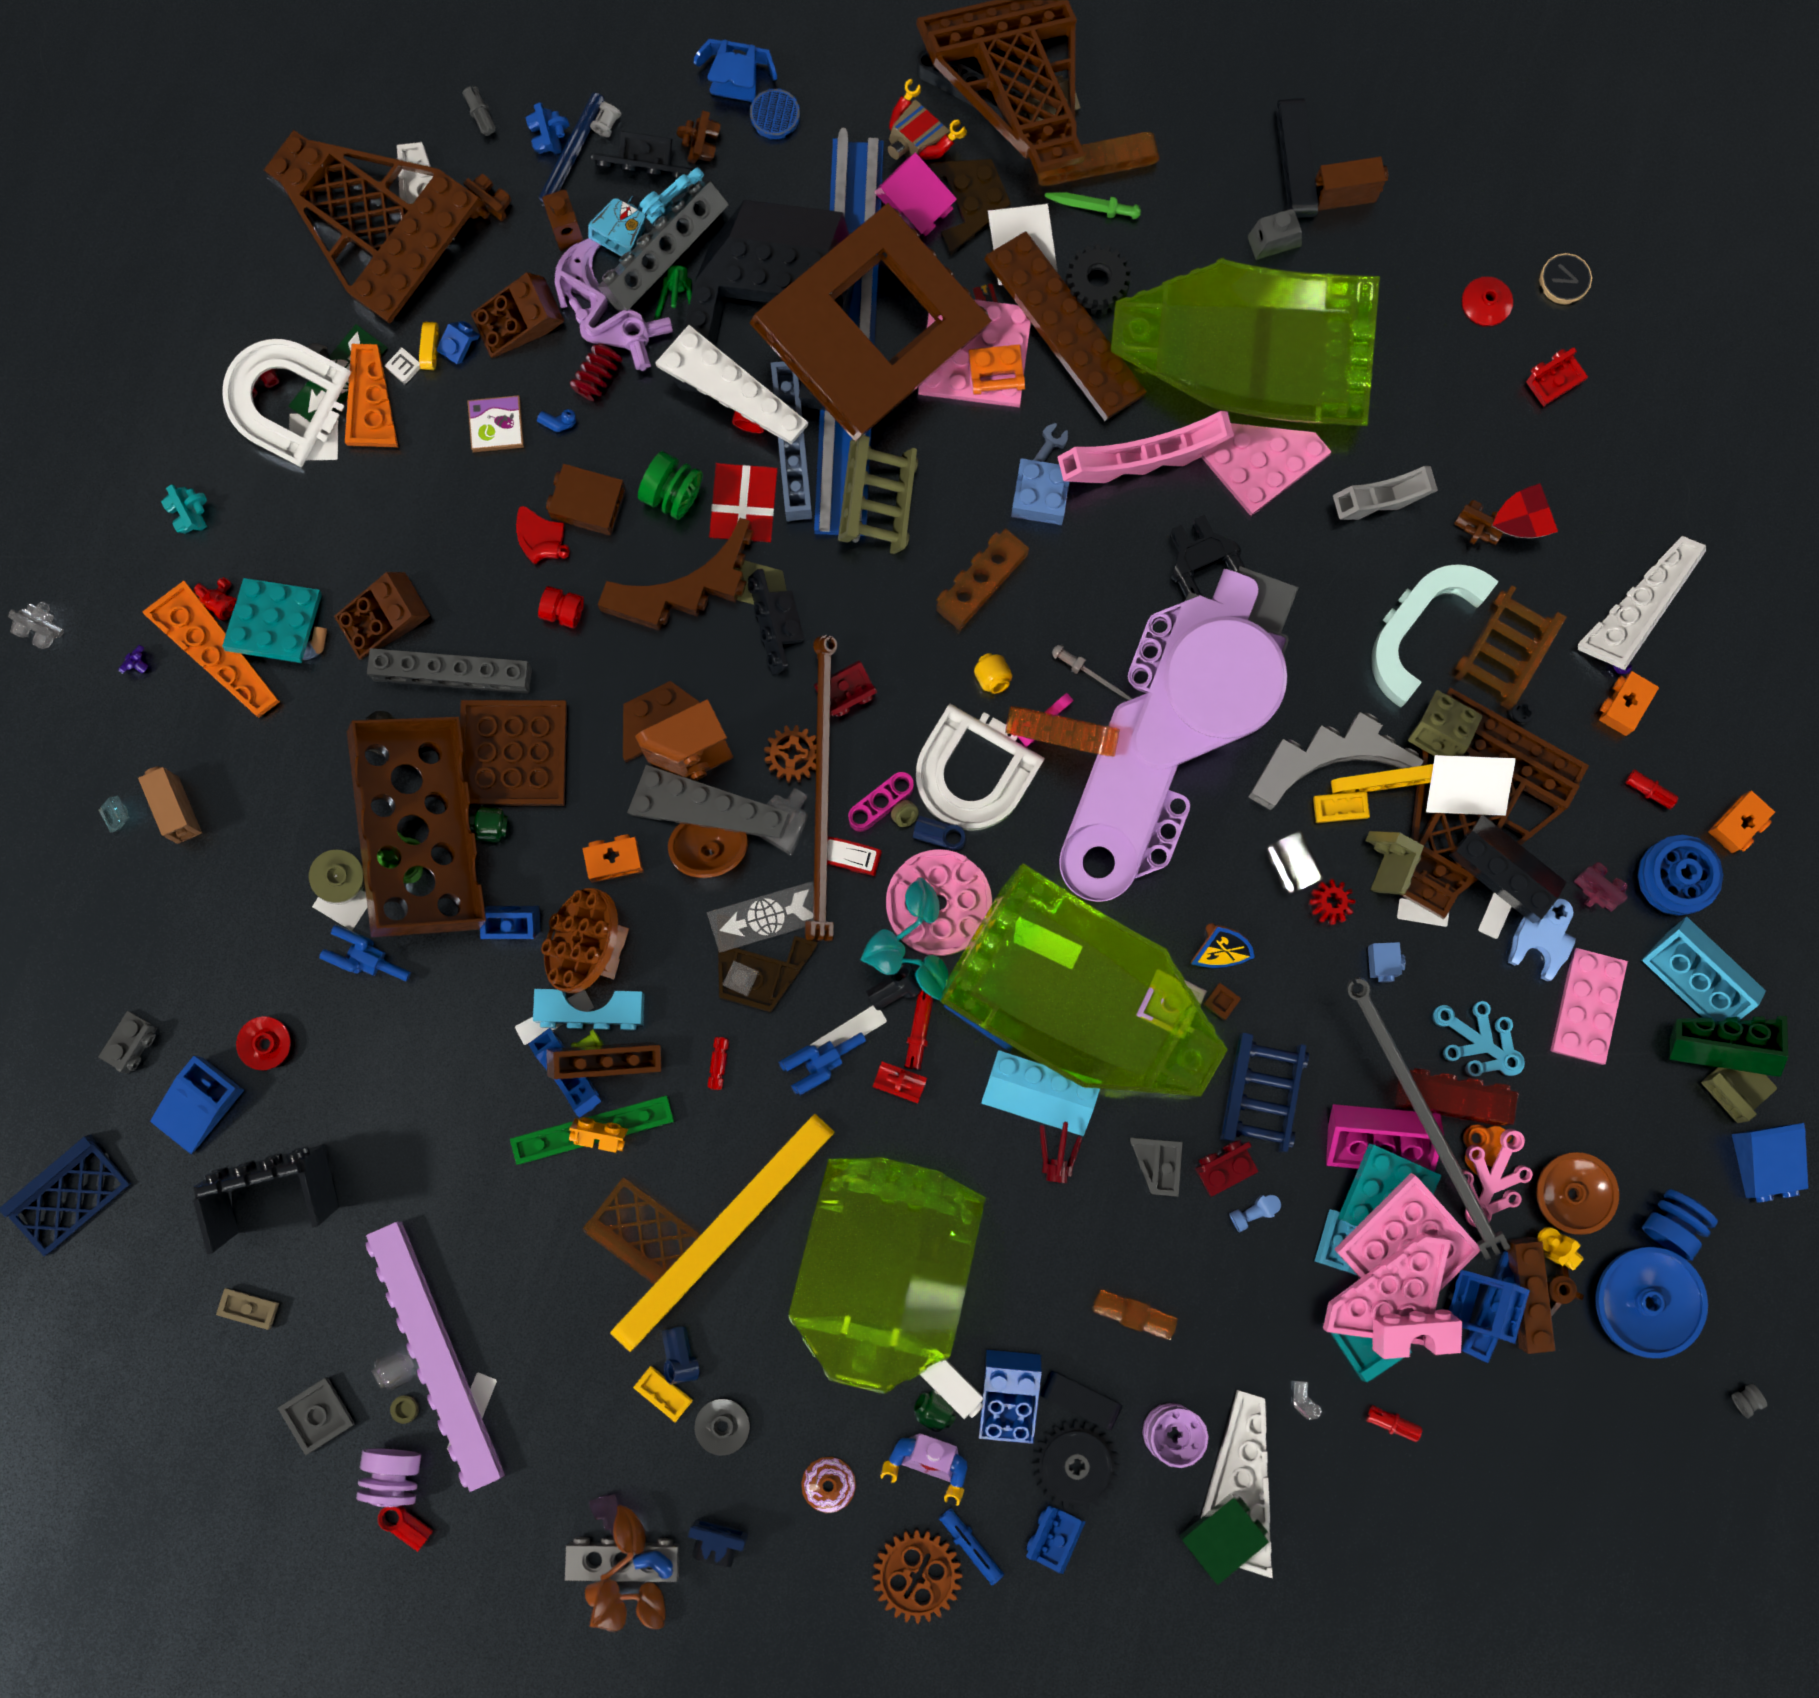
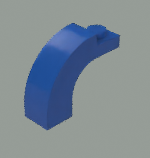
M548 1028L528 1043L535 1057L546 1070V1049L566 1048L551 1028ZM588 1077L554 1079L579 1118L593 1110L601 1102L598 1092Z

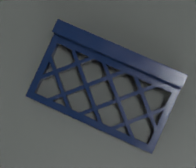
M90 1134L80 1139L0 1207L2 1215L4 1217L8 1216L44 1257L131 1184L95 1144L97 1142ZM92 1152L100 1159L99 1171L84 1170L85 1158ZM80 1163V1170L73 1169ZM104 1165L109 1169V1171H104ZM67 1173H79L78 1189L63 1188L64 1176ZM84 1174L99 1175L98 1190L83 1189ZM104 1175H114L121 1185L114 1191L102 1190ZM59 1181L58 1187H52ZM46 1191H58L57 1207L42 1206V1197ZM63 1192L78 1193L76 1208L62 1207ZM82 1193L97 1194V1205L93 1209L81 1208ZM102 1194H109L102 1200ZM35 1200H37V1206L31 1205ZM25 1209L36 1210L35 1225L25 1224L18 1215ZM41 1210L56 1211L55 1226L40 1225ZM61 1211L76 1212L75 1224L73 1226H60ZM81 1212H88L80 1219ZM40 1229L55 1230L54 1242L47 1248L39 1240ZM65 1230L66 1232L59 1237V1231Z

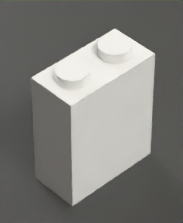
M936 1348L916 1367V1371L964 1419L968 1415L973 1418L983 1407L981 1403L984 1399L982 1394Z

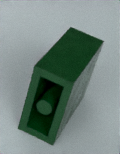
M1231 1494L1179 1536L1217 1585L1269 1543L1264 1536L1268 1531L1258 1519L1253 1522L1247 1514L1250 1511L1247 1504L1240 1496L1235 1499Z

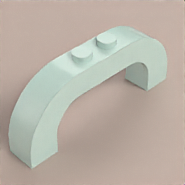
M1448 565L1427 574L1412 591L1408 588L1398 600L1402 604L1397 611L1392 608L1383 619L1387 624L1378 634L1371 654V665L1375 681L1381 691L1392 702L1401 708L1421 684L1420 680L1402 666L1398 649L1401 639L1430 601L1442 594H1456L1478 608L1499 581L1486 572L1472 566Z

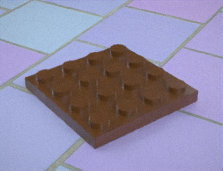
M461 700L460 728L464 751L462 755V774L464 781L468 782L469 805L565 806L567 701Z

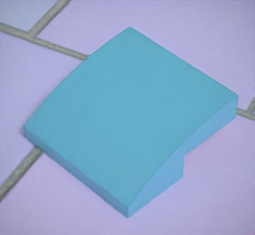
M1330 1209L1314 1261L1357 1275L1334 1250L1356 1226L1338 1219L1340 1212Z

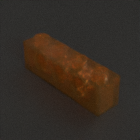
M1006 528L1001 534L996 532L987 543L989 547L984 553L979 551L970 562L973 565L967 571L962 570L953 581L956 584L950 590L945 589L936 600L938 602L937 612L958 630H961L1028 556L1029 548ZM999 554L1004 557L1005 561L997 564L991 560V557ZM978 573H983L987 576L988 580L979 583L974 579V576ZM961 592H966L971 598L966 602H962L956 596Z

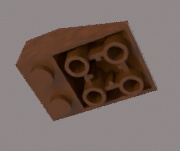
M528 272L470 313L491 358L542 337L565 321L545 278Z
M386 572L334 615L359 660L369 655L370 648L381 649L415 629L430 616L405 572Z

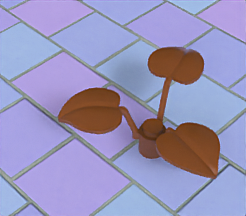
M619 1505L617 1506V1515L614 1521V1540L620 1551L627 1554V1556L609 1572L601 1575V1581L586 1586L585 1598L587 1603L593 1607L590 1627L602 1628L613 1632L621 1630L626 1622V1606L622 1600L633 1599L638 1601L636 1613L639 1620L650 1629H661L665 1624V1603L660 1589L654 1583H643L639 1594H620L617 1582L610 1580L613 1574L633 1559L634 1553H642L645 1547V1531L640 1519L629 1508Z

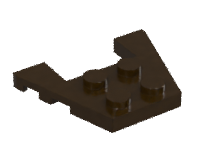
M992 159L925 163L940 181L946 180L950 192L956 197L955 203L964 222L941 231V237L949 256L958 251V248L965 242H969L974 238V235L982 228L990 225L988 211L1011 207V202Z
M718 914L719 998L771 1013L817 948L818 942L794 936L787 962L735 948L737 935L719 931L731 917Z

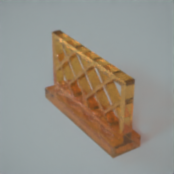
M625 1178L620 1180L591 1220L583 1227L585 1234L654 1285L667 1272L665 1261L679 1259L683 1255L681 1239L693 1237L697 1240L700 1236L699 1233ZM625 1186L633 1192L634 1203L618 1205L617 1195ZM637 1196L644 1202H637ZM615 1198V1206L608 1207ZM638 1206H652L655 1209L656 1219L640 1221ZM635 1207L637 1222L621 1224L619 1209ZM616 1210L618 1225L605 1226L598 1221L605 1211ZM658 1212H660V1213H661L662 1215H664L666 1218H660V1219H659V1214H658ZM672 1221L676 1224L678 1235L662 1238L660 1222ZM657 1223L659 1238L642 1240L641 1225ZM638 1226L639 1241L629 1243L625 1241L622 1237L621 1228ZM680 1228L688 1234L681 1235ZM619 1229V1235L614 1233L612 1230ZM678 1239L680 1254L664 1257L662 1242ZM659 1242L661 1257L649 1259L644 1255L643 1244ZM640 1245L641 1252L633 1246ZM662 1261L663 1268H661L655 1262Z

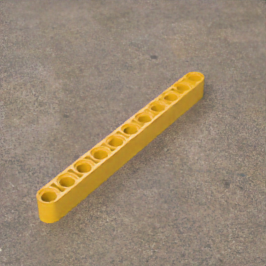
M815 1113L614 1327L610 1334L631 1352L830 1139L835 1131Z

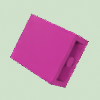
M916 152L909 156L874 191L885 205L889 203L892 208L900 212L902 219L910 228L915 229L919 235L923 234L924 236H927L936 227L933 222L939 216L943 219L954 209L951 204L956 200V197Z

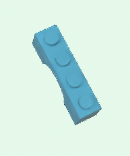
M534 989L533 1021L540 1023V1028H556V1024H567L568 1029H583V1024L594 1025L593 1029L610 1030V1025H620V1030L634 1031L637 1026H643L645 994L639 991H615L611 1000L604 1007L596 1011L586 1012L575 1009L563 991L558 989Z

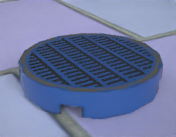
M768 89L754 98L750 106V120L761 136L769 139H782L790 132L792 133L796 130L800 121V107L797 100L789 92L782 89Z

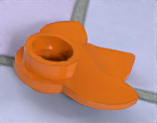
M1472 1125L1465 1130L1463 1141L1467 1148L1471 1145L1481 1147L1485 1152L1484 1160L1486 1165L1493 1167L1502 1147L1500 1136L1505 1129L1499 1126L1485 1128L1482 1125ZM1474 1133L1480 1135L1479 1143L1473 1142L1472 1136ZM1511 1135L1507 1137V1143L1512 1139ZM1478 1149L1472 1152L1473 1158L1479 1155ZM1465 1153L1467 1166L1474 1174L1478 1175L1473 1161L1469 1160Z

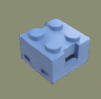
M1020 459L1011 517L1062 525L1069 482L1063 481L1059 464Z

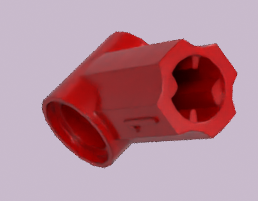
M403 1505L384 1507L378 1515V1524L383 1530L390 1531L417 1552L433 1532L432 1529L408 1513ZM386 1511H396L399 1516L398 1523H389L385 1517Z

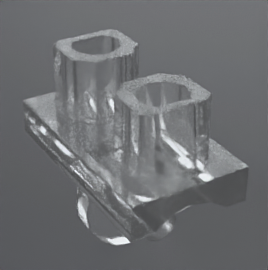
M40 602L37 606L29 604L27 610L21 609L18 612L10 610L8 615L13 620L10 632L24 638L28 636L30 629L35 631L32 643L41 649L49 648L54 638L62 637L64 629L50 623L54 619V615L49 613L50 606L45 602Z

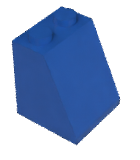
M1804 1123L1732 1134L1746 1198H1756V1202L1773 1200V1195L1782 1193L1783 1198L1800 1195L1799 1190L1808 1189Z

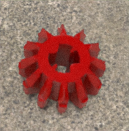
M1334 879L1329 880L1328 886L1324 882L1319 883L1320 890L1313 889L1311 892L1317 898L1309 901V905L1317 906L1312 911V914L1316 915L1320 912L1322 915L1319 921L1322 923L1329 917L1330 925L1336 924L1337 919L1341 923L1346 921L1345 914L1351 915L1353 913V910L1347 905L1355 904V899L1347 898V896L1353 893L1352 889L1344 892L1345 883L1340 882L1336 887ZM1331 896L1333 901H1337L1338 903L1333 908L1331 903H1327V900L1331 898Z

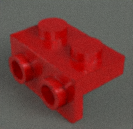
M1575 347L1567 352L1565 349H1562L1551 357L1552 361L1545 365L1544 362H1541L1531 369L1530 372L1532 374L1526 383L1543 407L1588 378L1574 357L1577 352Z

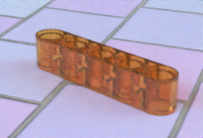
M1143 132L1081 145L1086 155L1084 162L1038 173L1037 176L1040 185L1049 186L1152 165L1160 159L1154 133Z
M1014 706L1009 707L1005 733L1112 757H1115L1120 729Z

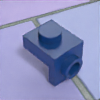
M465 321L449 323L436 351L454 363L459 364L462 362L471 342L478 340L480 334L475 332L474 327Z

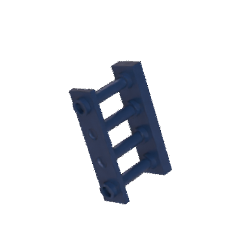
M1241 1033L1238 1038L1220 1140L1232 1142L1235 1141V1136L1244 1135L1279 1142L1278 1151L1288 1152L1289 1147L1292 1148L1295 1141V1132L1292 1131L1302 1068L1307 1067L1309 1053L1305 1052L1306 1045H1298L1295 1053L1256 1045V1042L1252 1041V1034ZM1255 1055L1294 1063L1291 1079L1253 1072L1251 1068H1248L1249 1057L1253 1058ZM1254 1082L1289 1089L1287 1105L1247 1098V1095L1243 1094L1244 1085ZM1247 1108L1284 1116L1282 1132L1242 1124V1121H1238L1240 1110L1244 1111Z

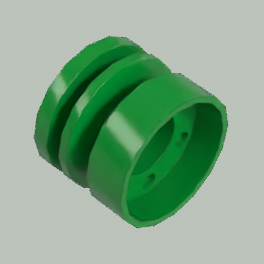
M661 451L654 457L646 470L637 498L653 508L657 507L663 500L662 512L665 514L671 512V516L679 520L686 514L696 499L703 473L697 468L691 471L692 467L687 463L678 470V458Z

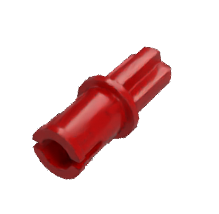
M1636 769L1631 772L1625 782L1627 785L1645 794L1646 799L1650 797L1668 809H1672L1678 801V796L1659 785L1658 780L1653 781Z
M1372 1405L1368 1412L1370 1416H1367L1366 1421L1389 1430L1388 1433L1391 1435L1396 1433L1414 1442H1418L1422 1435L1421 1426L1400 1418L1398 1413L1395 1415L1375 1405Z

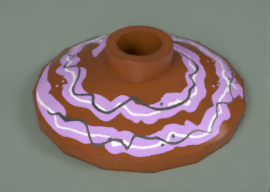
M831 1456L822 1457L812 1462L805 1470L801 1482L802 1494L807 1503L815 1510L824 1513L837 1512L846 1507L852 1500L856 1489L855 1475L850 1466L843 1460ZM825 1481H831L834 1488L827 1491L824 1489L823 1484Z

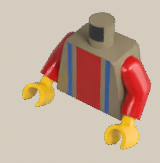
M909 79L905 83V96L900 97L891 114L889 141L892 144L888 147V153L893 159H899L902 155L908 158L915 152L923 160L939 159L955 143L954 140L956 138L962 139L966 136L967 130L963 127L959 132H955L956 128L961 124L960 120L952 121L949 130L916 99L912 102V97H917L921 93V86L919 84L915 91H909V87L913 83V80Z

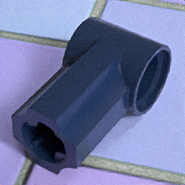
M919 816L914 828V839L944 847L953 852L964 848L966 836L960 826L949 825ZM953 832L961 835L960 842L955 845L947 842L948 835Z
M682 1326L662 1331L667 1359L664 1363V1376L667 1383L672 1385L697 1380L699 1377V1364L697 1359L691 1355L687 1328Z

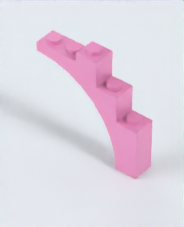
M1219 411L1188 426L1146 439L1107 446L1074 447L1058 456L1063 481L1108 483L1123 474L1145 475L1162 465L1185 466L1202 457V452L1233 437L1234 434L1228 412Z

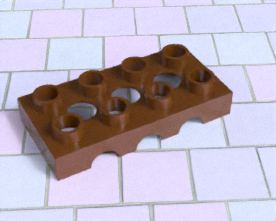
M459 717L352 720L347 730L371 937L479 930L485 923L486 918L482 888L477 882L475 873L477 850L475 835L470 830L468 819L470 797L468 782L464 781L462 774V755L464 751ZM423 747L432 748L438 755V762L434 764L425 763L420 759L418 750ZM371 749L379 750L384 754L386 763L382 766L371 765L365 758V752ZM400 765L415 767L422 776L421 788L412 794H404L397 791L391 783L392 771ZM429 797L440 799L445 806V812L441 814L429 812L425 807V799ZM374 800L388 802L392 808V814L387 817L376 815L371 808V802ZM415 815L426 822L429 834L423 843L410 845L401 840L397 833V825L403 817ZM436 847L446 849L451 855V863L447 865L436 863L432 859L431 850ZM383 850L393 852L398 858V866L395 868L383 867L377 859V853ZM421 866L430 870L435 878L433 891L426 896H415L409 893L403 882L404 874L408 869ZM443 898L453 900L458 907V914L451 917L443 915L438 909V900ZM388 902L399 903L404 909V918L401 920L388 918L384 913V904Z

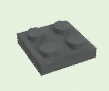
M328 1377L278 1407L305 1456L355 1425Z

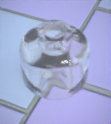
M394 1349L374 1361L375 1368L371 1371L381 1389L386 1388L389 1391H393L412 1379L411 1369L415 1366L408 1353L402 1355L400 1351Z

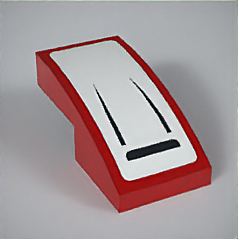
M828 836V865L875 876L882 852L880 849Z

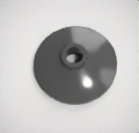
M717 1399L707 1403L699 1411L695 1420V1435L699 1444L706 1451L715 1455H729L736 1452L743 1446L749 1435L750 1424L745 1410L732 1400ZM720 1421H725L728 1424L726 1431L718 1429Z

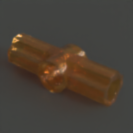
M1105 1290L1099 1291L1092 1311L1119 1321V1324L1140 1332L1146 1331L1165 1340H1171L1178 1320L1176 1317L1151 1309V1306L1130 1298L1124 1299Z

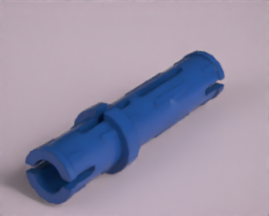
M950 1508L940 1516V1522L944 1524L954 1537L953 1542L962 1547L991 1586L997 1583L1004 1576V1573L973 1536L971 1527L965 1526L953 1508ZM955 1526H957V1527L960 1529V1531H961V1532L964 1534V1536L968 1539V1541L970 1542V1544H967V1542L963 1539V1537H962V1536L959 1534V1532L955 1529ZM973 1549H975L979 1553V1555L987 1563L988 1567H986L982 1563V1561L974 1553Z

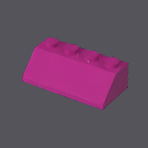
M1333 1104L1328 1123L1326 1166L1358 1169L1370 1143L1435 1172L1439 1156L1415 1111ZM1432 1113L1444 1135L1441 1114Z

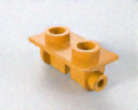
M588 1117L575 1118L569 1129L571 1130L569 1141H574L575 1145L593 1148L595 1139H599L598 1149L617 1153V1151H623L625 1141L623 1139L628 1129L622 1128L617 1123L602 1124Z

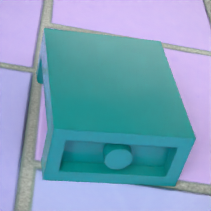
M1331 1333L1360 1379L1364 1382H1369L1403 1359H1383L1372 1350L1373 1338Z

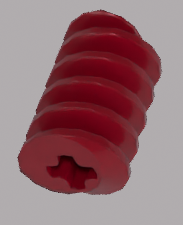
M601 343L591 347L592 353L586 355L587 362H583L580 365L582 371H577L575 373L576 379L570 381L571 388L590 401H594L593 394L601 396L602 393L597 389L598 386L606 388L607 384L602 380L603 377L612 378L608 369L615 371L618 369L613 361L622 362L623 360L613 349Z

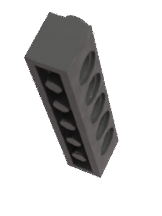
M698 181L694 185L691 184L687 189L688 193L683 198L677 199L670 206L671 211L666 216L658 218L653 224L654 228L637 240V246L632 251H628L621 256L619 265L603 275V281L597 287L616 310L628 311L729 205L711 181ZM695 202L698 206V211L696 214L693 210ZM678 220L681 223V229L679 232L676 228ZM661 238H663L664 240L663 249H661L659 246V241ZM644 255L647 257L646 267L642 264ZM627 273L630 275V283L628 285L625 282Z
M370 648L367 668V675L373 681L527 694L530 692L532 667L528 661Z

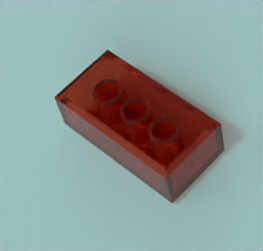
M1418 1068L1409 1070L1431 1113L1500 1127L1514 1124L1519 1092L1511 1091V1086L1498 1083L1484 1086V1081L1467 1078V1080L1457 1081L1456 1075L1441 1073V1075L1430 1076L1429 1070ZM1398 1081L1395 1107L1414 1110L1401 1083Z

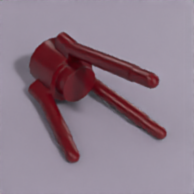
M1068 1122L1063 1123L1058 1159H1051V1164H1049L1045 1126L1043 1124L1040 1125L1043 1157L1042 1173H1047V1181L1067 1183L1068 1176H1072L1073 1166L1082 1137H1077L1067 1165V1161H1064Z

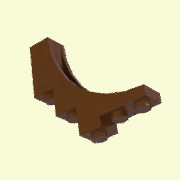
M739 518L731 537L722 549L704 566L685 577L668 583L650 586H629L606 581L598 602L600 611L660 631L661 625H666L669 619L670 610H668V607L698 617L699 611H704L707 605L708 596L706 593L736 603L738 595L742 596L746 587V581H743V573L736 569L742 568L745 554H743L745 544L750 545L753 538L754 530H751L750 521Z

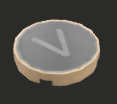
M1564 253L1557 254L1547 261L1541 270L1539 281L1547 298L1555 303L1566 305L1579 301L1585 296L1591 287L1592 274L1589 266L1583 259L1577 255Z

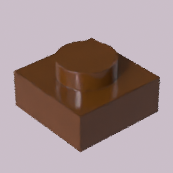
M1218 983L1203 1005L1225 1021L1241 998L1223 984Z

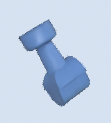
M1260 1195L1256 1199L1255 1205L1246 1211L1241 1212L1237 1209L1229 1213L1235 1228L1240 1233L1248 1228V1222L1260 1217H1275L1274 1214L1281 1208V1202L1275 1195Z

